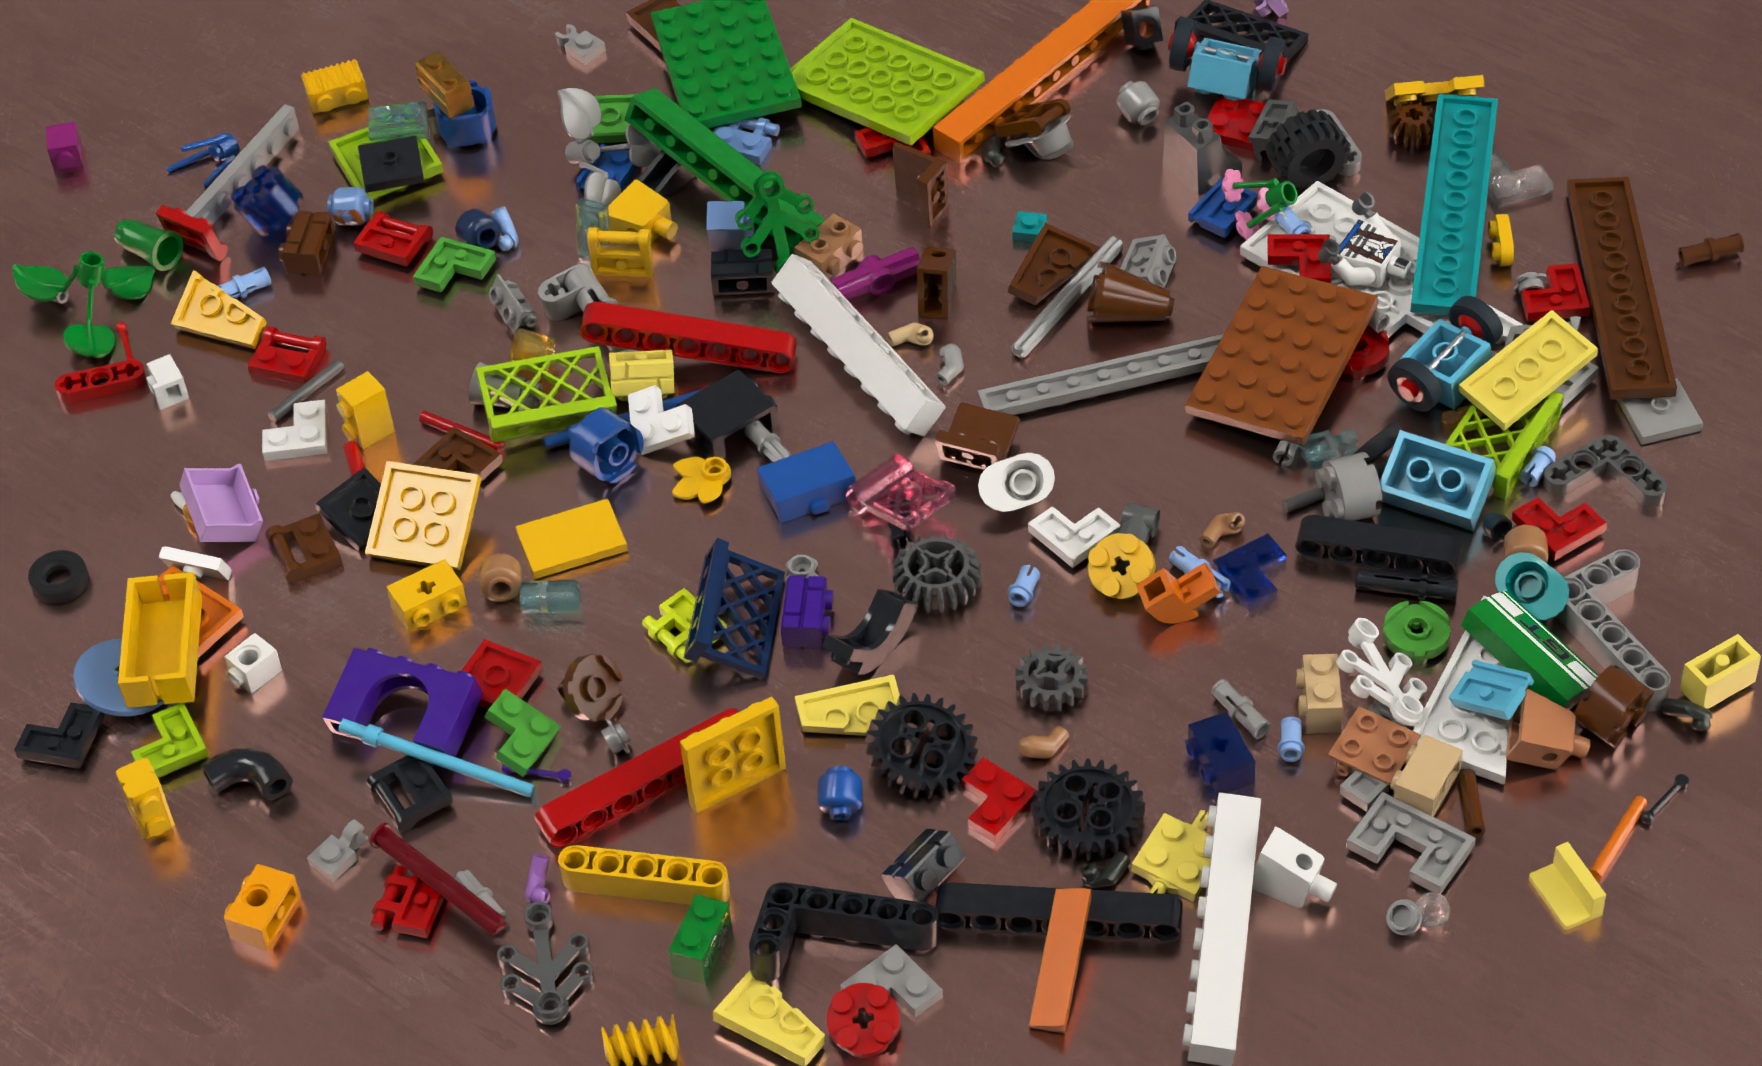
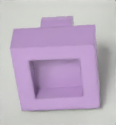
M1252 0L1257 5L1256 10L1262 17L1268 15L1272 9L1279 17L1289 12L1285 0Z

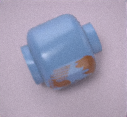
M338 187L328 197L327 211L337 225L361 226L367 221L368 216L373 214V199L368 198L363 188Z

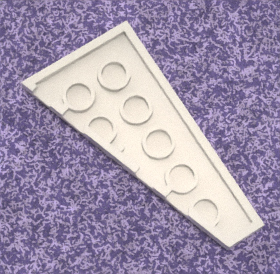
M1465 630L1422 712L1421 721L1413 729L1414 732L1421 734V738L1416 746H1418L1425 734L1463 750L1462 770H1472L1478 776L1505 785L1509 720L1455 707L1449 699V696L1465 672H1470L1473 668L1471 664L1473 660L1505 667Z

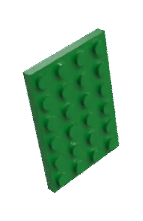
M704 0L650 13L678 104L707 128L802 107L801 97L766 0Z

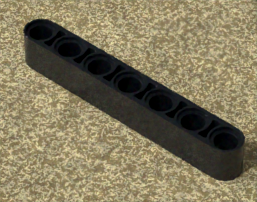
M944 883L938 887L935 908L938 911V927L954 931L1047 936L1056 889L1066 888ZM1091 890L1092 897L1084 938L1172 942L1180 938L1182 933L1183 902L1179 897L1159 893Z

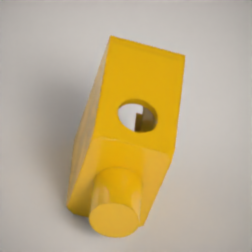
M636 179L601 212L604 231L639 232L640 229H650L651 243L659 235L670 240L676 235L678 230L677 223L672 221L668 200Z

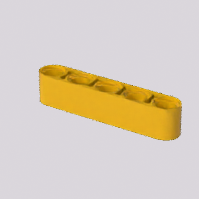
M579 845L566 847L558 856L562 882L568 890L575 892L691 905L696 894L725 903L730 898L727 869L722 863L717 861Z

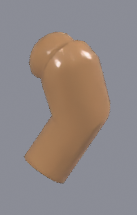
M1240 512L1216 515L1200 536V543L1207 548H1212L1220 536L1240 532L1245 526V517Z

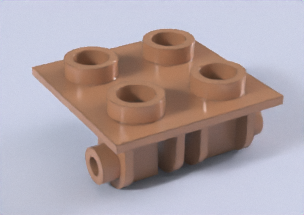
M1358 706L1328 753V757L1336 760V772L1341 776L1346 777L1348 774L1358 770L1391 785L1394 774L1397 770H1401L1405 764L1409 749L1412 745L1416 746L1421 738V734Z

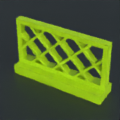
M599 346L476 368V376L489 423V434L492 443L566 430V427L580 423L587 415L600 407H604L615 414L617 411V403L610 389ZM592 357L595 359L596 367L591 374L577 366L581 359ZM560 364L567 368V370L559 379L546 372L550 365ZM528 369L536 374L530 384L515 377L519 370ZM571 372L586 379L579 390L565 382ZM497 374L504 378L505 381L497 390L486 384L485 376ZM541 377L555 384L548 395L534 388ZM510 383L524 390L517 401L503 393ZM590 383H593L603 389L604 396L592 398L585 394L584 391ZM560 388L574 395L570 402L563 404L553 399V397ZM529 393L543 401L539 408L530 409L522 404ZM498 399L512 406L507 414L494 416L492 407Z
M1553 391L1537 404L1539 405L1537 409L1529 410L1517 421L1522 422L1523 429L1510 432L1508 428L1505 431L1501 428L1502 434L1488 436L1484 428L1496 426L1497 424L1490 418L1480 420L1477 413L1481 410L1472 404L1445 444L1471 452L1470 449L1485 446L1488 454L1482 456L1493 459L1496 468V475L1491 485L1494 488L1493 496L1505 501L1519 481V473L1530 461L1532 451L1542 446L1560 419L1564 395ZM1478 430L1481 438L1466 441L1463 435L1464 432ZM1502 442L1508 443L1509 450L1497 453L1492 444Z

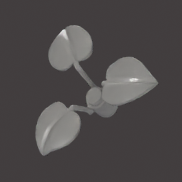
M560 89L557 93L560 100L562 123L567 134L575 139V141L568 143L566 146V159L572 165H579L581 169L587 168L593 171L585 182L584 199L589 227H596L602 224L601 212L622 192L617 181L608 179L606 171L589 163H594L599 158L600 152L629 149V159L633 165L648 167L661 152V149L630 124L626 128V139L628 142L626 144L599 147L594 141L587 140L594 135L592 127L597 126L601 121V109L598 101L592 94L582 89Z

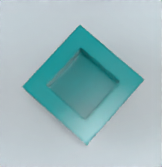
M1018 211L1012 231V240L1034 243L1044 224H1048V214Z

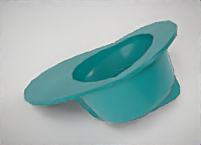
M1521 552L1509 555L1500 563L1496 571L1495 584L1498 592H1509L1538 620L1551 619L1564 610L1569 599L1567 581L1559 572L1539 557Z

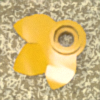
M689 457L677 461L673 464V468L683 478L675 486L672 494L683 500L698 497L703 504L711 502L721 495L723 484L727 483L731 478V468L720 457H710L706 460L700 457Z

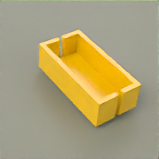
M194 572L164 575V583L171 601H166L157 575L128 578L118 685L127 708L158 705V700L161 699L164 704L194 702L202 594Z

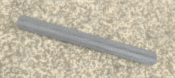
M1111 236L1011 345V352L1014 356L1023 359L1032 351L1093 282L1094 275H1099L1102 272V268H1097L1098 262L1104 261L1110 264L1123 250L1121 239Z

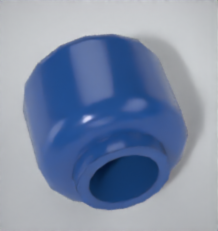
M834 766L828 768L826 773L821 775L817 782L819 809L826 814H830V818L833 820H847L851 817V814L859 811L863 804L862 779L860 776L854 773L850 767Z

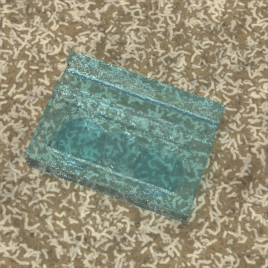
M426 101L368 108L370 143L415 135L417 139L429 138Z

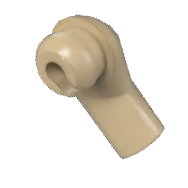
M914 322L886 333L891 347L904 342L925 346L933 340V331L929 326Z

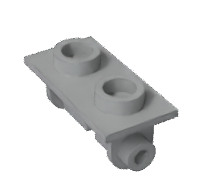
M496 274L493 287H491L489 292V299L502 316L503 321L508 325L514 336H516L520 326H535L538 315L529 303H525L526 298L515 282L504 281L500 274Z

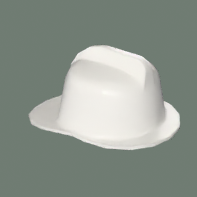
M1019 454L995 462L983 471L978 483L979 495L984 503L993 510L1001 512L1014 511L1038 503L1049 495L1054 486V470L1049 461L1039 454Z

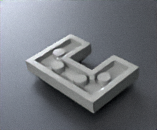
M1382 792L1348 837L1346 848L1378 863L1393 841L1397 840L1422 853L1410 869L1408 880L1441 895L1475 847L1476 838Z

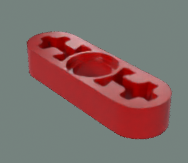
M128 360L64 374L55 381L54 386L57 396L62 403L74 404L140 389L146 384L147 376L141 362ZM98 379H108L103 385H94V382Z

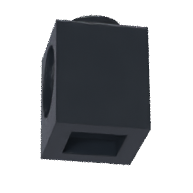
M1144 5L1121 10L1126 45L1136 46L1137 50L1153 48L1154 42L1163 41L1158 6ZM1144 21L1146 25V31L1141 36L1139 33V25L1141 24V22Z

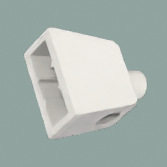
M1275 826L1259 855L1254 870L1252 890L1300 908L1304 905L1309 894L1328 903L1336 889L1337 883L1319 874L1325 860L1323 855Z

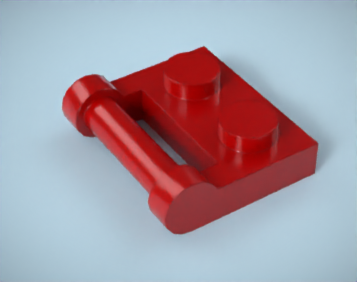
M163 204L155 213L164 230L179 233L183 243L207 252L211 258L218 261L223 260L227 255V245L219 242L213 231V225L202 217L194 218L180 208L172 209Z
M377 211L353 242L354 249L359 253L408 266L424 243H429L432 239L433 228L425 224L418 226L389 217L387 213Z
M267 326L263 332L262 341L247 365L249 374L304 385L310 379L326 350V338L320 336L309 338L279 332L278 328ZM277 343L309 350V352L303 353L275 347V345Z

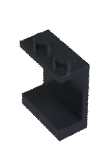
M739 369L677 404V407L686 404L692 408L695 437L692 439L710 457H725L724 438L759 418H762L772 429L778 426L776 417L778 407L774 399L769 395L766 396L759 389L755 380L751 377L747 378Z

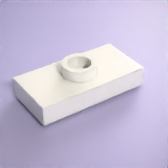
M166 546L162 547L159 558L168 567L173 565L184 573L194 572L196 579H201L202 575L229 581L232 572L230 567L221 558Z

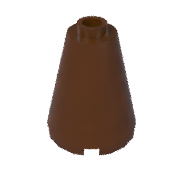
M1098 262L1097 268H1102V272L1099 275H1094L1087 308L1093 310V316H1087V322L1164 321L1165 316L1172 315L1175 299L1170 297L1169 290L1107 262Z

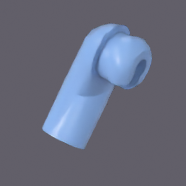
M505 206L492 211V215L499 224L502 234L498 238V245L503 251H509L511 248L515 249L519 243V238L512 219Z

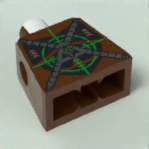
M925 248L917 267L918 317L949 319L957 282L956 251L954 249ZM938 288L941 290L940 295H933V289Z

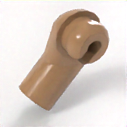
M1056 726L1048 736L1031 735L1023 737L1018 743L1019 752L1030 758L1049 759L1069 738V733L1065 728Z

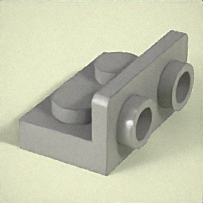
M1165 234L1133 239L1120 269L1164 288L1176 262V251L1170 245Z

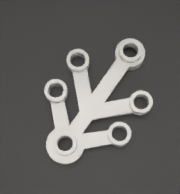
M1357 618L1348 631V640L1354 647L1363 649L1371 665L1361 660L1354 652L1343 650L1336 660L1337 666L1347 673L1357 670L1363 674L1358 675L1350 686L1356 696L1368 698L1371 695L1390 708L1393 718L1398 723L1409 726L1417 725L1422 719L1423 705L1419 700L1426 693L1427 686L1420 679L1413 677L1404 686V693H1402L1399 684L1412 666L1411 659L1403 653H1396L1389 662L1391 669L1389 671L1373 643L1379 635L1378 628L1374 623L1365 618ZM1373 681H1374L1375 683H1377L1378 685H1380L1381 687H1383L1384 689H1386V691H1384V690H1382L1381 688H1379L1378 686L1374 685Z

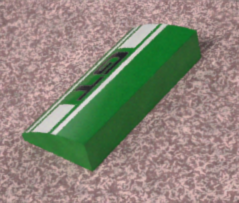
M1507 591L1491 595L1469 608L1461 623V626L1506 668L1530 673L1534 683L1532 686L1528 685L1527 687L1531 691L1568 710L1578 704L1581 699H1585L1590 695L1591 691L1588 689L1599 676Z

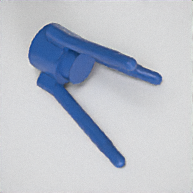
M222 133L216 137L181 146L180 150L184 152L210 145L208 149L168 166L166 171L172 172L211 155L215 161L221 160L223 163L203 182V186L207 187L236 158L235 156L240 153V148L233 135Z

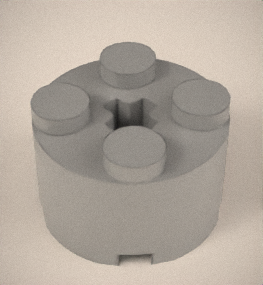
M1360 452L1325 460L1322 468L1315 470L1317 485L1320 489L1323 488L1325 493V501H1323L1322 507L1326 517L1357 521L1375 517L1381 513V509H1376V502L1382 501L1381 486L1374 464L1367 465L1364 458L1369 457L1367 453Z

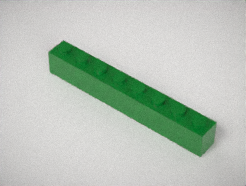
M657 88L632 96L624 121L726 201H744L745 207L748 206L756 194L753 188L754 180L763 172L760 168ZM773 181L766 182L763 185V187H771L773 185ZM778 198L780 209L804 222L813 221L818 227L825 221L814 210L803 215L797 212L795 206ZM766 202L754 217L755 223L758 226L768 212ZM804 202L799 204V207L807 206ZM784 226L789 250L795 254L794 247L803 238L801 234ZM814 228L806 229L805 234L809 235L814 231Z

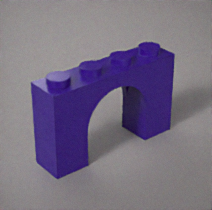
M354 648L322 716L330 731L335 734L362 740L339 731V725L343 718L368 727L376 708L387 696L403 689H416L428 694L429 702L413 742L456 757L483 696L476 678L465 671H458L457 673L446 671L433 663H428L427 665L418 664L405 656H397V658L386 656L373 648H368L367 651Z

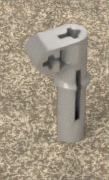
M577 264L545 280L538 288V294L545 315L554 321L566 319L580 311L584 313L586 305L591 302L619 305L616 299L608 296L588 265ZM606 345L611 353L639 351Z

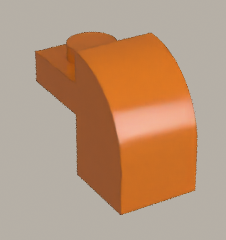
M1205 562L1178 579L1173 577L1165 568H1162L1136 584L1145 610L1158 621L1169 624L1182 623L1198 617L1199 614L1196 608L1221 593L1211 568Z

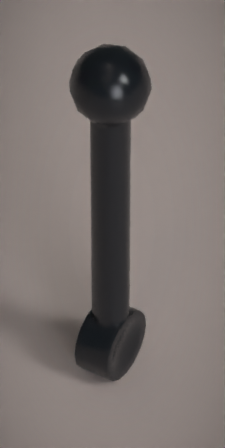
M1684 774L1677 775L1674 785L1649 811L1642 812L1640 815L1641 821L1644 824L1653 823L1654 815L1679 789H1686L1688 787L1689 778Z

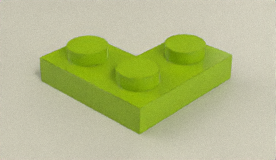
M184 703L176 704L152 714L162 739L131 751L134 761L142 758L149 759L157 778L209 757L206 746Z

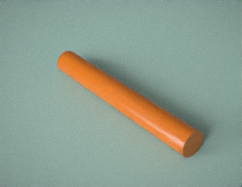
M1635 796L1589 871L1595 880H1601L1647 806L1648 802L1644 797Z

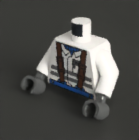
M1364 192L1360 199H1356L1352 204L1353 212L1357 215H1364L1366 218H1359L1340 245L1333 239H1327L1322 244V249L1318 252V259L1322 263H1332V277L1342 279L1349 285H1367L1378 288L1383 285L1390 274L1405 279L1410 272L1411 261L1400 258L1401 241L1389 230L1377 212L1373 213L1371 210L1375 205V199L1369 192Z

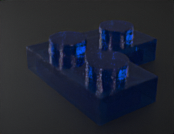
M1267 533L1213 560V569L1231 581L1229 589L1250 612L1277 598L1278 589L1266 577L1265 573L1285 564L1287 554Z

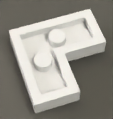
M655 385L628 395L630 422L635 428L640 430L643 436L644 445L641 455L695 437L692 408L684 404L664 411L661 389Z
M325 400L294 403V426L262 430V454L264 461L328 454L327 407Z
M1053 506L1028 523V532L1072 568L1088 558L1089 552L1098 542L1109 535L1119 533L1121 528L1119 523L1099 507L1075 524Z

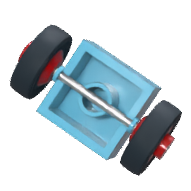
M1180 18L1175 32L1171 34L1169 39V68L1185 72L1193 56L1187 87L1195 88V91L1200 94H1212L1214 92L1223 94L1224 98L1228 100H1241L1247 97L1255 85L1257 72L1259 71L1258 88L1274 91L1280 75L1283 76L1286 68L1287 58H1284L1285 40L1270 37L1262 54V50L1208 38H1204L1200 44L1196 38L1197 22L1189 18Z
M1463 296L1458 299L1448 313L1451 324L1439 319L1390 368L1387 375L1389 385L1398 398L1406 405L1418 411H1428L1440 402L1455 410L1466 398L1459 392V384L1492 358L1491 347L1503 334V326L1498 315L1482 300L1473 296Z

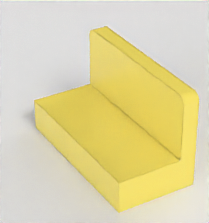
M1569 842L1555 847L1553 864L1530 873L1529 881L1564 930H1569L1603 915L1606 893Z

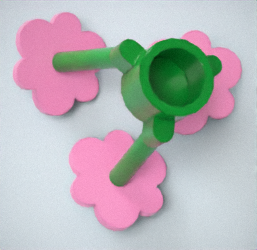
M1227 169L1225 178L1222 181V190L1227 202L1240 201L1241 193L1244 189L1262 188L1258 193L1260 200L1257 201V208L1262 210V214L1252 219L1248 212H1236L1235 217L1238 221L1236 229L1238 233L1248 240L1260 229L1259 223L1265 219L1270 221L1275 217L1276 213L1282 212L1284 207L1296 203L1298 194L1293 183L1290 181L1279 183L1276 178L1268 181L1244 182L1241 179L1239 170Z

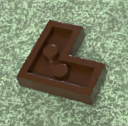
M453 427L412 465L451 471L460 468L467 473L478 474L482 478L481 481H483L503 462L502 454L497 450Z

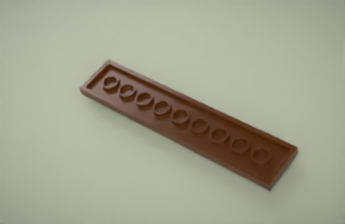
M1629 177L1567 180V193L1610 398L1612 400L1676 397L1677 385Z

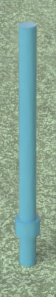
M344 718L339 725L340 732L363 739V743L377 748L380 745L529 798L534 793V784L384 733L383 728L369 724L367 727Z

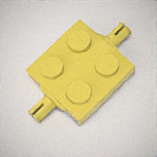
M1200 810L1192 824L1184 823L1166 813L1162 815L1131 865V872L1147 879L1153 885L1149 893L1165 894L1167 892L1180 895L1192 902L1196 900L1203 888L1200 887L1202 867L1209 866L1210 857L1203 856L1206 835H1209L1204 831L1207 827L1208 812L1205 815V810Z

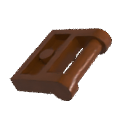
M1064 99L1024 105L995 126L998 138L1011 136V139H1017L1027 134L1037 137L1057 118L1068 115L1071 108Z
M320 513L283 527L280 525L271 526L265 532L269 544L274 545L284 566L283 574L290 583L304 580L343 565L339 551ZM295 539L305 562L300 564L295 561L287 544L288 541Z

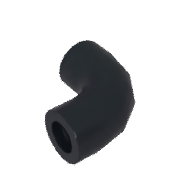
M253 748L232 749L200 764L206 780L216 794L239 782H249L257 787L265 799L273 800L287 793L293 783V778L270 753Z

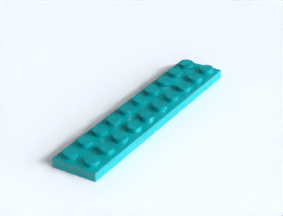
M1438 93L1410 312L1448 316L1450 308L1458 299L1463 296L1476 297L1498 99Z

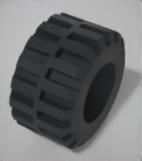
M1315 109L1309 110L1307 113L1302 111L1298 112L1294 117H1288L1287 121L1283 124L1280 123L1276 127L1277 131L1273 132L1269 137L1271 141L1267 143L1266 148L1268 151L1266 153L1283 182L1290 181L1294 184L1297 191L1307 190L1316 181L1325 185L1327 181L1333 180L1335 175L1344 169L1343 165L1349 160V143L1330 114H1326L1322 110L1317 112Z

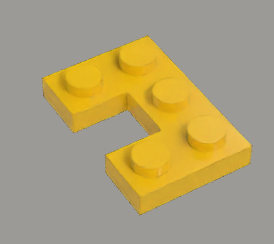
M1483 75L1455 77L1445 82L1424 83V81L1394 83L1385 90L1386 102L1394 101V106H1397L1398 104L1407 105L1409 101L1412 103L1423 98L1424 103L1437 102L1438 93L1475 96L1476 92L1484 87Z

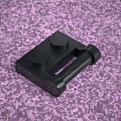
M408 755L372 773L366 780V784L371 791L380 796L393 815V823L400 832L410 830L417 821L453 803L451 793L430 763ZM397 780L413 803L412 806L404 809L389 787L390 782Z

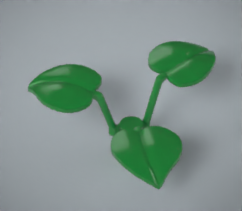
M92 251L84 252L80 255L79 265L73 266V272L68 279L60 270L46 266H22L14 263L12 269L15 285L23 295L32 300H55L58 292L65 293L76 276L81 286L88 288L86 326L81 324L71 325L63 334V341L67 348L87 357H104L115 346V335L109 327L104 325L92 326L94 288L102 283L104 289H111L116 297L130 300L145 297L150 291L155 272L154 266H121L106 269L104 257Z

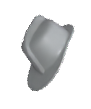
M1068 114L1056 119L1037 137L1027 134L1021 138L1009 139L1005 144L1009 147L1024 144L1035 157L1051 160L1071 150L1074 146L1066 124L1071 116Z

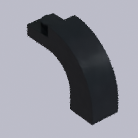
M877 589L861 623L845 636L827 634L821 647L832 652L830 656L832 658L831 661L857 675L866 674L877 668L896 648L906 633L919 605L893 591Z

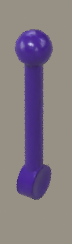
M505 764L502 765L501 770L504 774L511 775L517 773ZM531 768L527 772V775L558 779L562 784H567L572 780L571 772L567 769L554 772Z

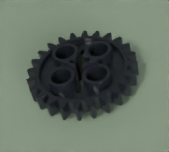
M913 693L910 702H907L901 695L896 705L888 701L885 711L878 709L875 719L871 720L870 731H868L865 741L869 743L866 754L872 755L871 767L880 766L877 777L881 778L888 775L890 778L887 786L891 787L896 783L900 784V794H903L907 788L912 789L913 797L917 798L920 790H924L927 798L930 799L934 789H936L941 796H945L947 786L955 791L959 781H962V778L968 775L969 771L974 767V760L978 749L974 748L977 737L971 736L973 725H963L966 717L965 713L957 716L953 714L956 705L953 704L947 709L944 708L943 698H940L935 704L931 703L930 694H926L924 701H919L916 693ZM931 722L934 726L928 741L923 748L916 768L911 769L909 765L913 760L927 724ZM906 723L914 724V725H916L917 727H916V728L910 727V726H908ZM938 736L946 737L949 741L941 740ZM894 750L902 751L906 755L897 754ZM926 763L934 764L937 768H931Z
M1086 759L1084 766L1079 767L1078 763L1072 760L1071 769H1067L1060 764L1058 765V775L1049 771L1047 772V782H1038L1039 791L1033 792V803H1031L1033 826L1038 827L1039 838L1047 837L1048 847L1058 843L1059 854H1063L1067 849L1072 850L1073 859L1080 852H1085L1086 859L1090 860L1092 852H1097L1103 859L1105 858L1106 849H1110L1116 854L1119 843L1129 847L1130 836L1136 838L1139 836V827H1143L1145 815L1143 791L1138 790L1137 780L1129 781L1128 771L1118 775L1116 764L1112 765L1109 769H1105L1104 760H1100L1097 766H1092L1090 759ZM1097 786L1093 793V803L1090 804L1088 809L1092 787ZM1088 810L1085 830L1083 832H1080L1083 826V815H1085Z

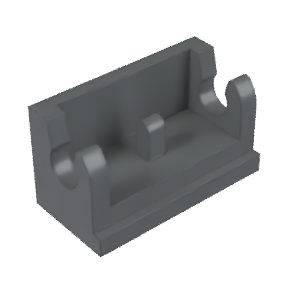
M1268 99L1248 137L1249 142L1253 144L1255 156L1259 161H1262L1264 157L1262 150H1267V143L1271 141L1269 137L1273 132L1277 131L1276 127L1280 123L1286 122L1288 117L1297 115L1296 101Z

